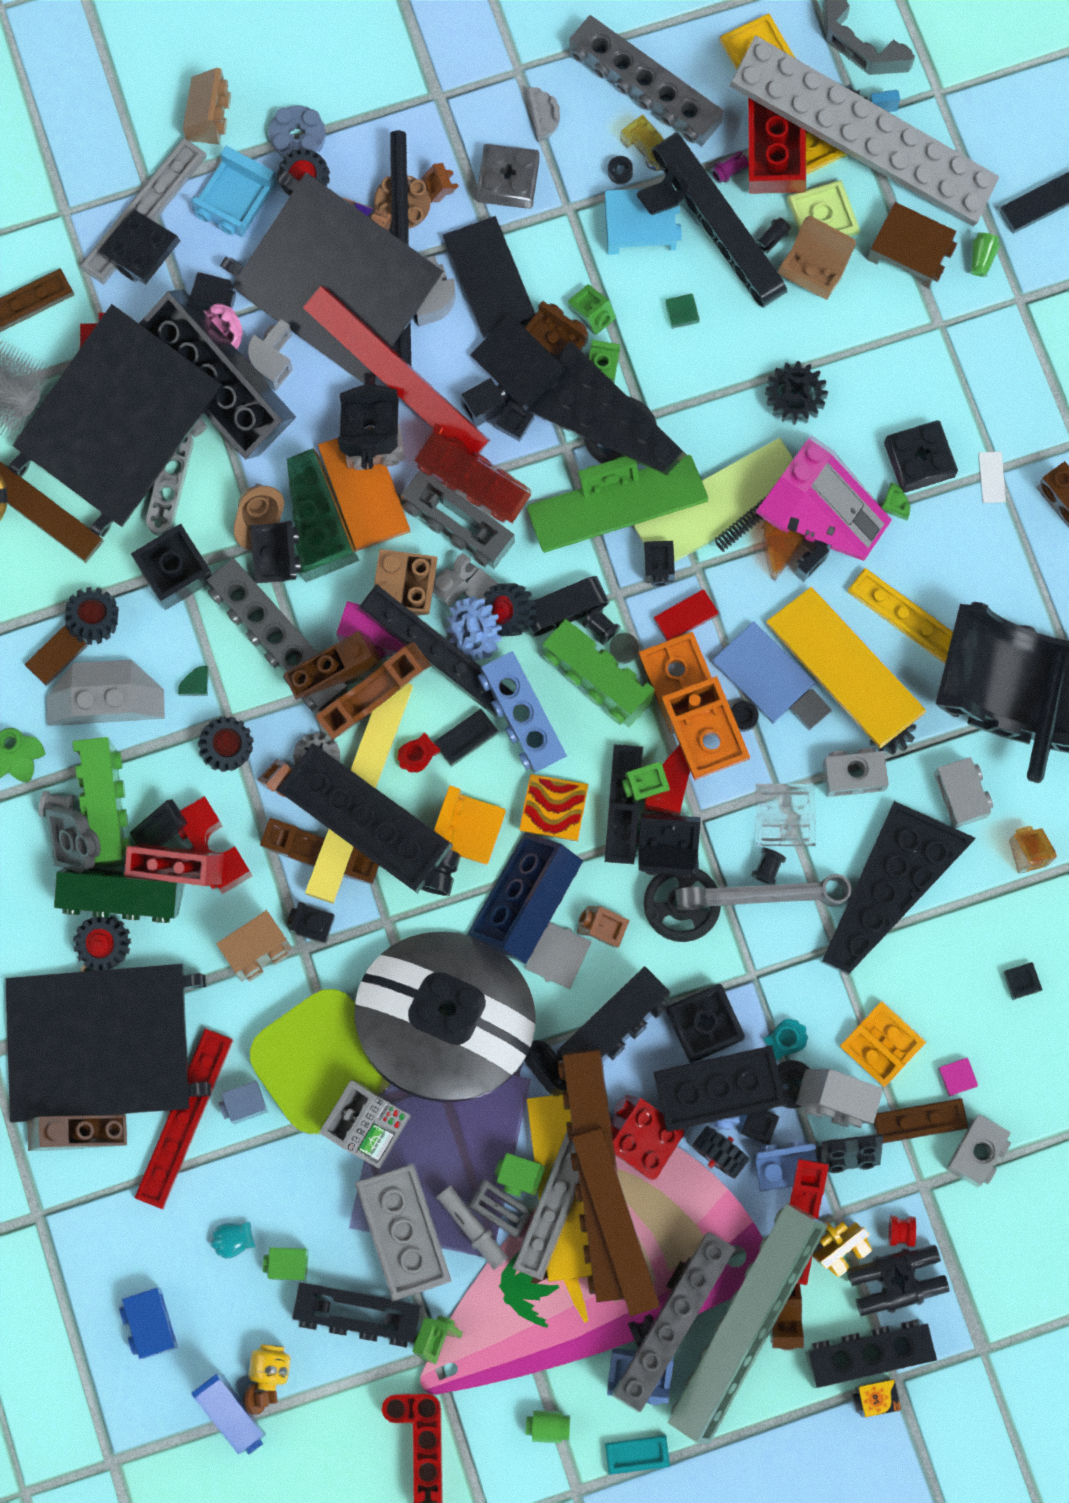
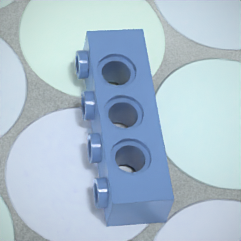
M511 651L479 668L482 674L478 675V679L485 691H491L495 699L491 704L499 718L504 716L508 724L505 731L512 744L518 743L522 751L518 756L526 770L531 768L532 772L536 773L567 757L514 652ZM508 679L513 682L515 690L512 695L507 696L500 692L499 684L501 680ZM521 705L527 709L528 718L526 721L519 722L514 719L513 709L515 706ZM530 732H537L541 736L542 742L538 748H531L527 744L526 737Z

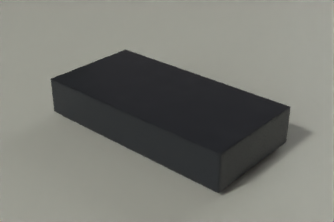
M481 708L437 739L434 744L440 748L442 756L453 767L499 734V731Z
M173 799L166 800L129 833L136 845L162 846L188 823Z

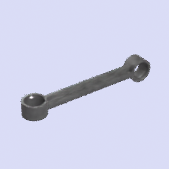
M833 874L817 883L705 889V887H686L675 890L678 910H693L706 906L820 900L823 904L834 907L845 902L850 897L851 885L844 876ZM828 881H836L842 887L843 895L840 900H833L827 895L826 884Z

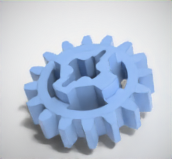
M476 596L456 601V606L450 608L453 615L447 617V621L451 623V627L447 628V632L453 635L450 642H456L457 648L462 652L464 651L474 661L493 656L492 652L499 649L496 642L502 641V638L497 634V631L501 630L502 626L496 625L495 622L499 617L498 614L492 615L493 606H485V599H476Z

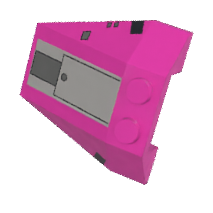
M813 435L809 436L755 512L779 530L787 533L789 530L805 535L806 540L814 542L816 539L831 545L830 549L862 561L867 558L892 521L837 453Z

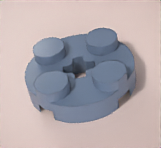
M290 106L277 110L275 117L270 123L269 138L273 149L283 158L286 154H290L292 150H299L300 148L311 149L316 153L318 150L320 152L325 144L326 132L324 123L316 110L305 106ZM295 129H301V131L305 132V135H300L299 139H294L293 134L290 133Z

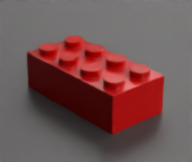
M748 97L749 194L805 193L806 130Z

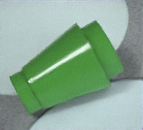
M977 233L972 243L971 274L987 277L1000 248V244H998L999 237L989 233Z

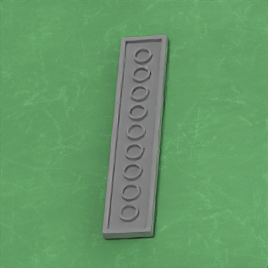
M755 36L751 41L729 87L973 227L978 223L1000 177L758 36Z

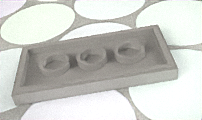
M414 1163L355 1182L392 1302L452 1282Z

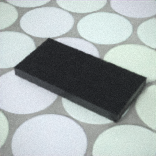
M496 216L443 234V240L483 338L487 337L509 313L520 324L532 320L535 316V311Z
M772 1045L653 1072L667 1133L787 1105Z

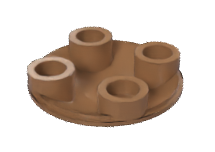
M407 175L409 229L425 220L430 210L431 201L426 184L422 180ZM388 176L382 180V183L376 190L374 207L390 215L391 176Z

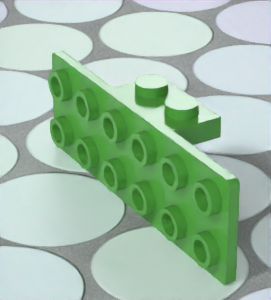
M686 455L667 475L651 468L638 470L637 462L625 456L578 471L581 489L527 505V511L543 553L706 503L708 502V495L691 455Z

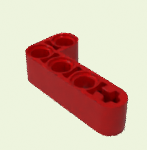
M395 1394L387 1397L381 1409L384 1418L391 1423H413L414 1503H420L426 1499V1490L420 1492L419 1485L430 1487L436 1484L438 1485V1491L431 1490V1500L443 1503L441 1402L432 1394ZM395 1399L403 1402L405 1406L404 1414L399 1418H393L388 1413V1405ZM424 1399H431L436 1405V1411L431 1417H424L419 1412V1404ZM431 1431L435 1434L436 1444L432 1449H424L420 1445L419 1436L422 1432ZM424 1463H431L436 1467L437 1475L434 1480L425 1481L421 1478L419 1471Z

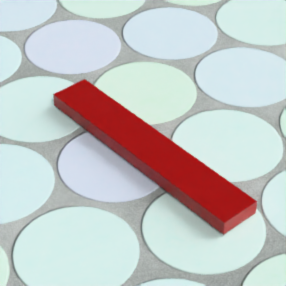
M205 1029L188 1068L189 1084L210 1083L212 1095L234 1040ZM211 1096L190 1097V1109L170 1111L134 1197L135 1199L164 1210Z

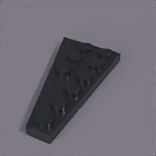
M572 341L555 357L566 368L565 371L527 409V411L540 419L556 424L562 429L593 443L600 444L615 453L622 454L664 475H667L687 455ZM515 400L512 401L516 405L520 406Z
M894 801L821 963L849 975L976 838Z

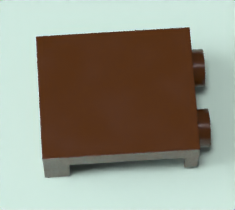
M895 202L870 249L867 260L878 265L880 259L925 280L924 287L929 288L933 280L936 282L940 280L945 266L941 265L944 258H951L958 243L954 242L957 231Z

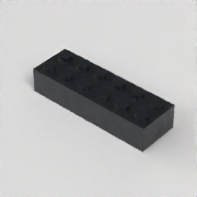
M184 289L168 291L140 321V325L223 385L204 411V414L245 460L260 456L295 420L296 416Z

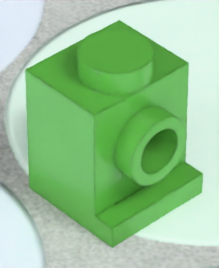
M592 340L589 359L615 384L620 344ZM597 362L608 364L606 366H600Z

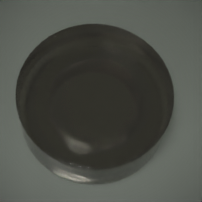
M620 633L611 640L609 651L618 663L626 664L632 662L637 657L639 644L633 635Z

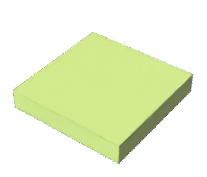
M842 180L806 190L805 193L789 195L787 198L798 231L807 216H812L848 236L857 235L860 232Z

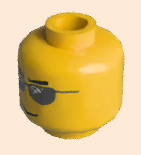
M260 1344V1349L252 1351L248 1377L250 1380L258 1382L257 1389L276 1391V1385L287 1383L291 1356L284 1352L285 1347Z

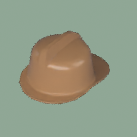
M256 483L255 486L246 489L239 497L238 510L234 522V536L243 548L251 550L249 525L280 523L284 499L276 488Z

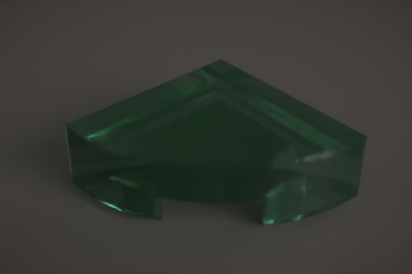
M208 665L193 669L181 681L178 688V696H208Z

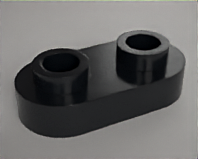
M534 1040L524 1062L547 1092L554 1096H560L563 1091H567L566 1079H560L558 1061L561 1060L547 1043L541 1040Z

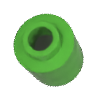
M533 1410V1417L527 1416L526 1435L532 1436V1442L561 1444V1440L569 1441L570 1415H563V1412Z

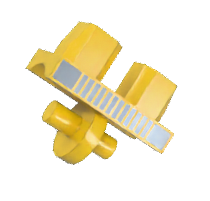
M843 1221L834 1228L829 1222H826L825 1224L828 1225L825 1230L827 1234L819 1241L823 1247L813 1254V1257L820 1265L830 1270L837 1277H840L849 1268V1265L842 1257L851 1250L858 1259H861L872 1251L867 1239L869 1233L857 1222H854L848 1228Z

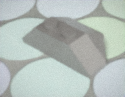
M133 660L73 663L46 696L48 726L165 719L164 689Z

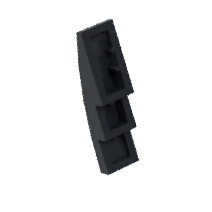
M617 744L613 746L604 862L634 865L639 801L633 802L632 796L626 797L622 780L626 779V772L642 767V746Z

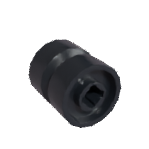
M449 850L421 890L436 895L450 896L454 883L451 873L457 872L461 855L453 850Z

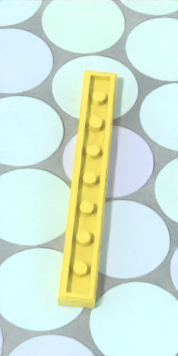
M411 684L406 685L371 713L352 764L351 771L374 788H377L413 690V685ZM328 829L305 894L334 904L354 847L330 829Z

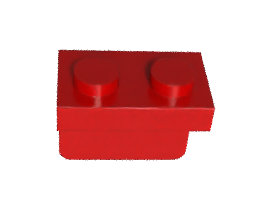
M626 1094L614 1107L611 1126L615 1155L650 1180L657 1179L682 1139L684 1130L681 1129L667 1133L663 1113L640 1097Z

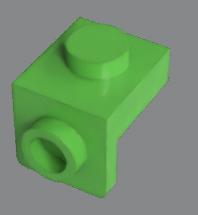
M438 1316L437 1320L425 1317L420 1332L415 1337L412 1352L425 1362L436 1364L446 1335L461 1339L463 1332L454 1326L455 1321L447 1317Z

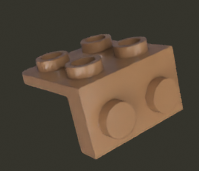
M807 216L802 223L792 250L780 265L778 274L813 292L815 295L828 300L843 276L856 246V241L812 216Z

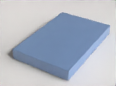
M754 621L712 660V664L772 724L784 715L816 683Z

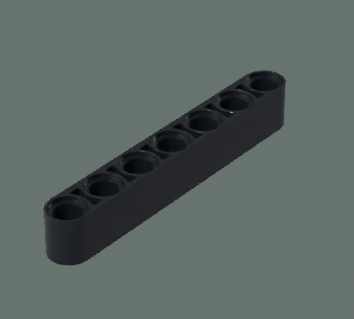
M675 132L651 148L655 160L666 175L673 166L678 165L690 181L692 188L683 200L760 307L765 308L787 293V287L781 276L684 139ZM674 176L672 184L680 192L682 188L681 182Z

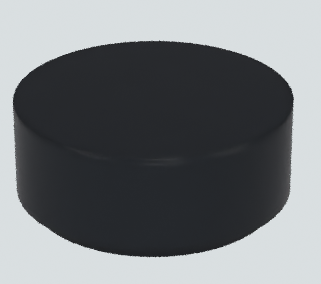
M740 701L732 706L731 711L740 732L752 730L759 718L755 705L747 701Z

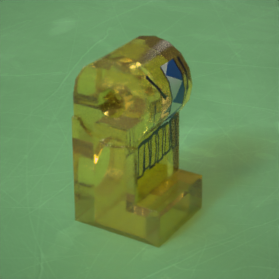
M642 114L621 130L620 142L626 148L633 144L644 156L645 164L649 169L653 171L662 170L655 160L651 148L662 142L664 138Z

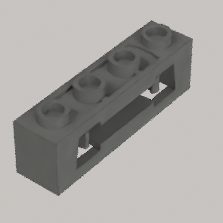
M422 468L400 495L403 504L402 508L413 517L419 515L427 521L425 524L428 528L437 534L442 532L450 537L449 542L459 550L465 548L473 554L472 558L483 567L489 565L495 569L515 543L514 533ZM438 497L444 501L443 506L480 531L476 535L478 540L473 538L470 531L436 508L439 503Z

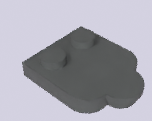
M58 806L46 808L45 813L54 865L76 872L92 869L95 864V857H98L100 854L101 846L97 834L89 827L86 817L81 812Z

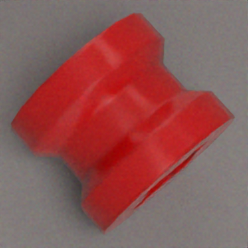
M890 1215L888 1226L889 1246L903 1243L907 1247H915V1216L900 1219L897 1215Z

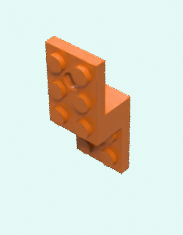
M693 631L638 652L649 683L655 689L654 695L670 734L675 733L694 781L750 760L751 757L718 677L712 678ZM675 662L682 664L685 672L678 677L672 676L668 671L669 665ZM710 734L717 736L720 745L715 749L706 748L703 744L705 736Z

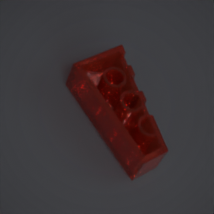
M434 423L416 452L414 459L418 463L416 467L429 476L434 473L442 478L441 483L454 492L459 489L467 494L466 499L475 506H486L492 510L490 514L503 523L507 520L513 524L532 495V489L502 468L498 467L496 471L492 469L491 466L493 464L480 453L473 452L471 455L467 452L468 447L464 445L463 441L456 436H449L447 438L441 434L443 427Z

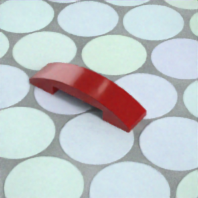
M798 1158L789 1205L799 1207L818 1219L829 1164ZM812 1256L796 1284H808Z

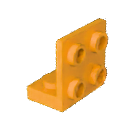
M449 785L434 831L452 843L453 846L450 850L459 853L462 858L488 865L506 810L461 794L460 788Z

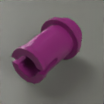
M741 151L736 152V154L722 163L716 162L711 173L718 183L729 182L731 176L749 166L746 156L740 157L743 154Z

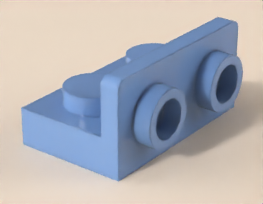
M808 1139L790 1142V1148L778 1149V1144L760 1147V1153L754 1155L760 1192L792 1187L798 1158L817 1162L816 1144L808 1145Z

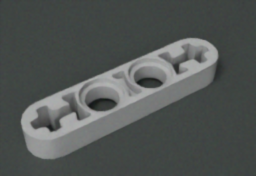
M191 432L185 438L187 443L183 442L180 445L179 452L181 455L175 452L169 461L179 462L181 470L173 475L168 474L165 471V467L155 481L146 523L149 530L156 536H161L174 527L194 446ZM164 488H171L175 491L173 499L168 502L159 499V493ZM159 507L165 509L163 517L167 524H161L160 528H157L153 520L160 518L161 511Z

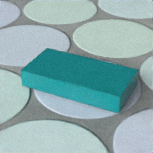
M666 1435L604 1443L609 1475L670 1467Z

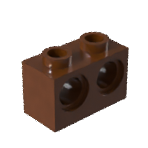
M1064 461L1043 476L1036 489L1069 528V465Z

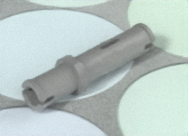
M451 1185L436 1197L472 1241V1248L479 1250L493 1270L509 1258L491 1237L493 1233L490 1230L486 1231Z

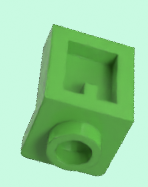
M589 284L567 301L570 309L588 323L591 332L595 335L616 319L609 300Z
M661 761L626 772V779L622 780L626 797L632 796L633 802L670 790Z

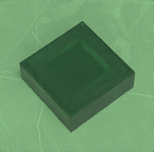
M693 293L665 299L671 329L699 323L700 318Z

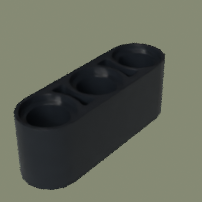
M591 576L536 599V605L531 606V610H536V615L530 616V618L534 619L533 625H528L532 636H540L557 629L565 619L573 622L589 615L599 606L602 608L606 607L610 602L599 578Z

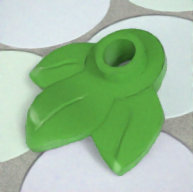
M15 728L3 729L0 731V778L10 773L18 781L30 782L35 769L33 760L46 755L42 743L35 737L23 736ZM9 739H15V745L12 748L6 747V742Z

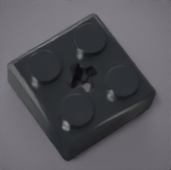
M940 420L887 435L884 445L899 487L904 493L955 478L958 468ZM917 452L926 455L925 461H922L920 457L915 458Z
M716 984L667 1006V1015L690 1063L737 1044L745 1038V1034L722 984ZM701 1016H704L706 1020L712 1019L713 1023L710 1025L709 1031L698 1027Z

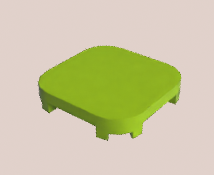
M336 989L321 990L309 996L264 1028L254 1038L250 1048V1062L261 1082L289 1122L299 1131L309 1135H321L319 1133L351 1080L365 1085L379 1095L384 1094L391 1087V1084L370 1064L359 1044L354 1023L355 1002L346 993Z

